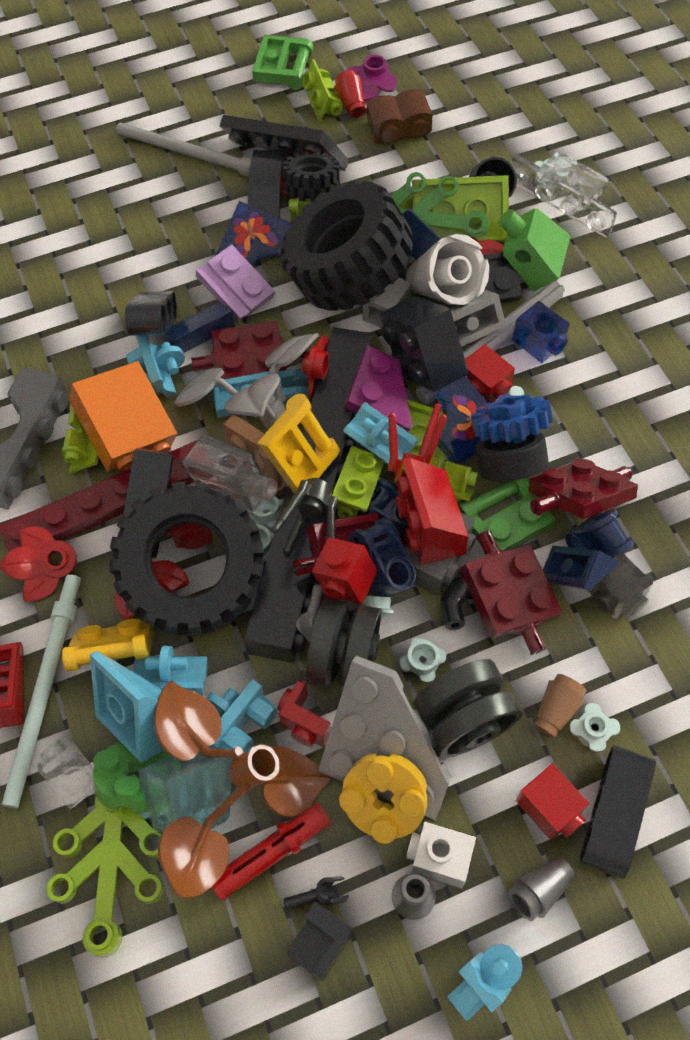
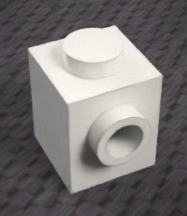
M424 822L421 834L412 833L406 856L407 859L414 860L412 873L462 889L466 882L476 837Z

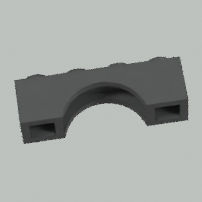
M26 367L21 368L7 393L17 414L20 415L18 427L8 440L0 444V508L9 510L14 498L20 495L23 482L29 470L37 464L39 452L43 444L51 437L54 424L60 413L66 409L69 401V395L60 376Z

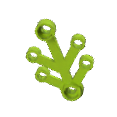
M95 797V809L73 829L60 830L53 839V848L62 857L72 858L81 851L82 842L102 825H104L103 840L68 873L53 876L49 880L46 890L51 900L60 904L68 903L76 895L77 889L99 869L94 920L86 926L83 932V944L89 953L98 957H108L118 950L122 942V930L113 921L118 867L134 884L135 894L142 902L146 904L156 903L164 893L162 881L157 876L149 874L121 842L123 822L140 839L139 846L141 851L150 858L159 857L158 849L154 851L147 850V842L153 836L161 837L162 832L158 829H153L139 813H132V807L118 806V811L109 809ZM68 836H73V847L63 851L61 848L62 841ZM61 881H67L69 885L68 891L65 895L57 897L55 894L56 886ZM149 881L156 882V892L150 897H144L142 888L145 883ZM102 927L106 928L107 939L104 943L96 945L93 941L95 931Z

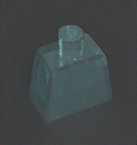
M214 745L209 746L211 749H223ZM199 751L193 759L187 762H180L172 757H168L140 769V781L153 827L157 833L162 835L164 829L170 823L182 817L194 818L203 825L205 819L231 795L230 766L232 758L205 757ZM230 808L213 823L210 830L228 820Z

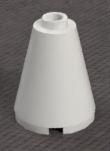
M454 234L446 236L436 242L410 265L407 270L406 280L411 283V290L417 294L449 305L467 304L483 293L489 279L488 259L484 260L480 251L483 248L477 241L467 235Z

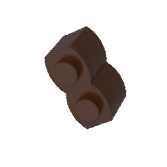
M407 90L396 96H377L366 102L367 120L375 143H391L403 137L417 138L432 131L433 114L423 90Z

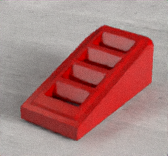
M21 642L0 645V662L10 661V664L0 666V677L9 676V678L0 679V693L7 692V694L0 695V728L21 725L24 720V652Z

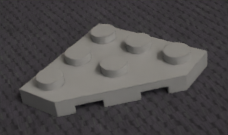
M356 656L350 665L318 771L344 781L354 763L367 754L377 753L376 756L383 755L387 757L391 753L401 755L411 761L423 774L427 784L426 794L428 798L427 811L424 816L436 820L451 780V775L445 763H440L430 744L432 738L417 710H413L402 690L404 685L397 672ZM375 789L379 797L391 801L393 793L387 789L385 792H381Z

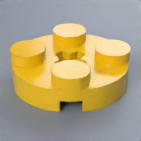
M371 753L357 760L349 770L343 781L339 803L355 826L372 836L377 842L388 844L393 842L395 838H402L411 834L422 822L428 806L427 784L421 771L405 757L392 753L389 757L383 755L376 756L377 753ZM375 789L381 792H385L387 789L393 793L392 803L380 801L377 798L378 795Z

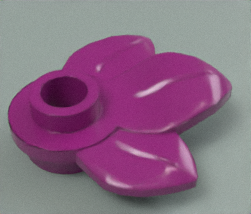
M370 55L364 59L362 66H352L346 70H352L361 77L364 102L377 97L380 91L393 92L397 86L396 76L389 72L386 59L380 55Z

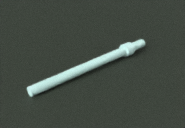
M66 575L60 599L54 602L50 616L53 624L1 805L4 807L15 809L19 807L69 624L74 622L77 606L74 604L81 578L76 575Z

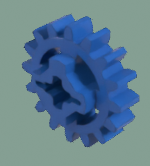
M510 394L498 396V400L494 403H486V408H477L476 413L471 414L474 436H480L481 441L491 438V443L500 441H512L514 444L526 441V437L529 434L538 435L540 434L539 429H548L549 423H553L549 400H543L542 396L532 399L531 395L528 394L522 396Z

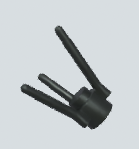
M318 478L301 480L297 492L272 526V533H278L295 508L299 507V514L283 549L285 555L290 554L305 519L319 518L325 511L327 539L328 537L335 538V508L338 498L331 496L332 488L327 482Z

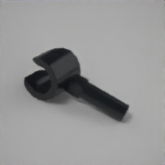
M342 876L325 877L317 883L316 888L285 897V908L289 909L311 902L314 903L315 901H320L324 905L343 903L347 901L349 895L335 897L332 893V885L335 881H341L345 878Z

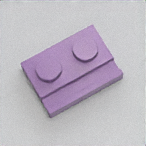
M232 244L209 260L207 265L196 270L195 276L220 304L230 309L233 318L238 323L274 297L275 290Z

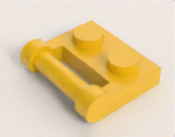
M296 394L287 401L286 410L257 442L293 493L297 492L301 480L319 478L340 451L335 440L328 438L311 412V403L304 394ZM299 423L302 424L316 445V453L297 427Z
M127 619L119 622L117 626L101 628L99 625L83 627L73 634L69 646L64 647L62 650L64 668L67 672L80 670L82 665L91 664L90 654L96 651L112 660L134 656L136 660L146 659L150 657L154 638L153 627L145 622H141L140 619Z

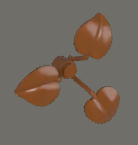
M169 681L163 687L158 697V703L154 712V728L160 746L168 755L180 762H187L193 759L199 751L205 757L232 758L230 779L236 786V790L205 819L203 825L194 818L182 817L170 823L164 829L158 844V856L161 868L174 894L181 899L193 898L206 892L220 879L228 863L229 844L221 833L212 831L210 828L226 810L249 790L262 785L261 794L266 806L279 816L291 818L300 815L311 806L320 791L329 783L331 777L319 772V766L312 760L287 747L274 746L270 748L266 745H257L246 752L241 747L234 749L209 748V746L217 742L221 734L219 712L204 696L185 689L173 681Z

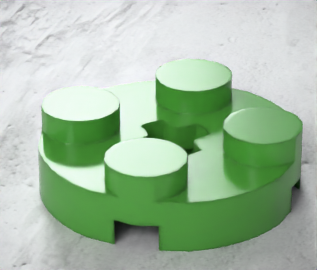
M118 742L105 750L99 751L93 760L94 792L98 800L109 809L118 811V806L132 807V813L148 812L165 804L175 792V784L179 777V762L165 751L141 763L121 742ZM135 771H141L144 773V776L138 778L136 775H127Z

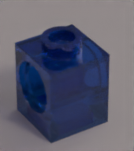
M538 301L516 319L512 341L543 363L550 356L559 355L568 343L566 336L570 323Z

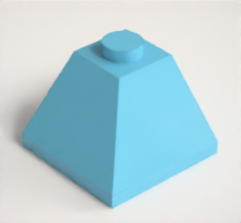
M96 651L90 654L95 717L141 763L163 752L164 749L157 740L154 728L155 707L162 690L102 653Z

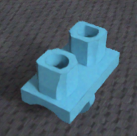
M148 335L136 336L139 347L126 354L128 364L139 361L143 371L147 370L145 374L156 395L161 392L168 399L177 395L170 374H177L179 372L178 367L185 361L182 349L178 346H171L168 342L162 343L161 346L153 345L150 343Z
M364 402L343 432L387 465L389 464L388 418ZM396 424L398 459H402L403 452L410 453L418 443V439Z
M162 646L160 656H150L141 660L135 659L133 672L158 686L161 690L169 681H173L179 686L203 696L209 663L208 657L174 656L172 646Z
M252 679L240 695L232 688H229L222 698L214 693L208 695L206 699L215 706L221 718L220 737L210 748L234 749L241 747L244 752L252 748L254 744L253 739L241 731L244 725L250 719L265 730L278 714L276 707L265 697L262 685Z
M496 944L488 948L484 954L481 952L458 971L465 980L447 997L466 1021L484 1005L493 1013L504 1002L512 991L510 987L517 983L522 974L523 967L519 954L511 946Z

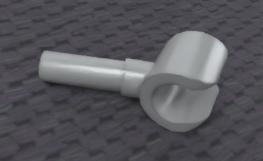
M320 585L313 587L310 606L307 612L296 621L297 629L308 641L311 640L322 596Z

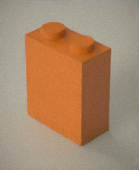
M139 361L72 383L69 401L107 473L115 469H119V471L131 469L136 448L165 453L171 450L177 432Z

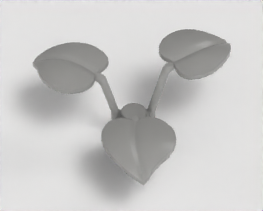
M318 333L302 335L279 345L265 360V365L270 367V374L257 379L248 388L237 391L224 379L220 378L224 374L222 368H213L193 378L183 388L173 404L176 408L192 404L208 394L213 387H223L232 395L224 405L227 412L237 415L254 416L255 418L259 417L268 431L286 410L283 404L286 397L281 390V378L278 375L279 369L296 360L315 339H320Z

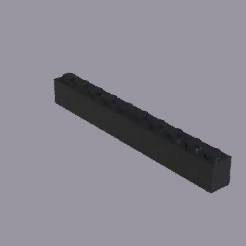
M337 327L332 329L326 350L329 353L327 375L324 380L318 379L310 409L328 438H333L340 449L337 457L318 478L331 486L332 494L345 464L347 454L351 446H356V442L344 434L343 430L357 413L344 408L362 353L367 345L373 347V333ZM304 429L303 436L316 453V445ZM289 486L286 490L280 514L295 495ZM298 506L284 526L273 536L244 638L248 654L294 663L297 650L303 651L306 638L297 629L296 621L307 612L310 606L314 582L317 580L313 573L297 576L294 571L299 568L293 569V562L296 559L313 557L306 528L312 524L326 522V511L319 518H306L290 554L285 555L283 549L299 514ZM335 508V515H338V511Z

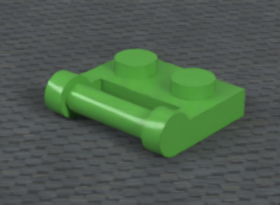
M264 35L252 70L253 81L268 84H285L292 90L301 89L306 62L313 52V43L305 38ZM290 52L297 53L293 70L286 69Z
M526 478L506 481L472 501L464 500L458 504L460 513L475 519L472 534L477 536L484 531L491 530L500 550L516 549L554 527L556 521L549 511L538 516L533 514L530 503L532 500L538 499V497L528 492L529 484ZM513 494L519 499L516 503L484 521L478 516L482 511Z

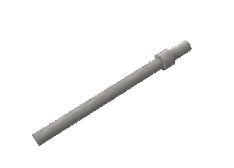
M118 123L116 127L118 135L238 170L239 174L249 177L251 158L234 157L124 123Z

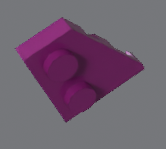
M367 345L362 353L344 408L358 413L363 403L366 402L387 418L389 413H395L396 424L409 432L412 427V421L400 361Z

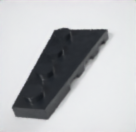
M223 115L219 125L229 135V140L239 145H245L246 143L267 150H284V154L293 156L296 153L301 156L303 152L307 151L309 154L317 151L319 155L328 153L329 157H336V160L339 161L340 170L343 171L346 170L349 162L345 154L323 130Z

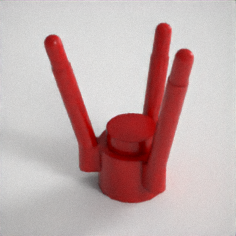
M436 403L434 405L418 455L403 452L402 459H398L396 415L393 412L389 413L390 459L387 470L395 472L394 482H396V477L402 474L403 459L412 458L430 464L447 421L446 414H441L439 417L441 404Z

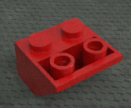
M412 458L403 459L402 474L396 477L399 496L395 497V502L400 519L406 518L409 529L405 530L409 551L417 552L420 565L465 555L469 536L447 471Z

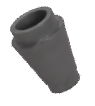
M556 857L552 861L514 879L513 887L508 891L509 898L516 910L525 919L533 921L537 917L544 918L569 886L570 882L575 879L574 871L563 858Z
M410 873L400 877L392 889L393 906L404 918L410 920L422 919L432 911L435 905L436 894L434 887L426 877L420 874ZM412 885L414 888L420 886L423 889L422 896L419 898L410 897L406 891L407 886Z

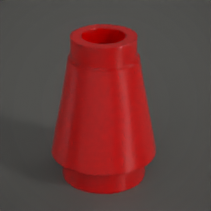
M352 70L340 73L335 78L334 90L341 99L351 118L361 117L366 112L362 79Z

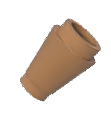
M557 674L554 680L548 681L533 726L543 734L555 738L558 732L562 730L585 703L583 698L587 691L585 687L566 675Z

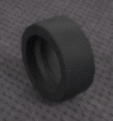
M541 432L538 435L529 434L526 437V441L514 444L512 441L491 443L490 438L479 441L475 447L479 473L482 478L489 481L505 482L529 478L546 469L549 463L546 439Z

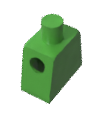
M513 209L506 211L498 221V224L508 233L502 250L504 257L533 292L558 280L570 235L539 209H532L522 216H519Z

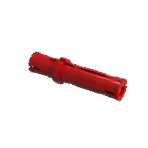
M316 801L313 806L287 824L284 821L276 825L277 831L229 863L220 879L212 886L222 902L225 901L231 894L261 875L291 852L295 856L302 851L301 845L325 828L332 826L323 808Z

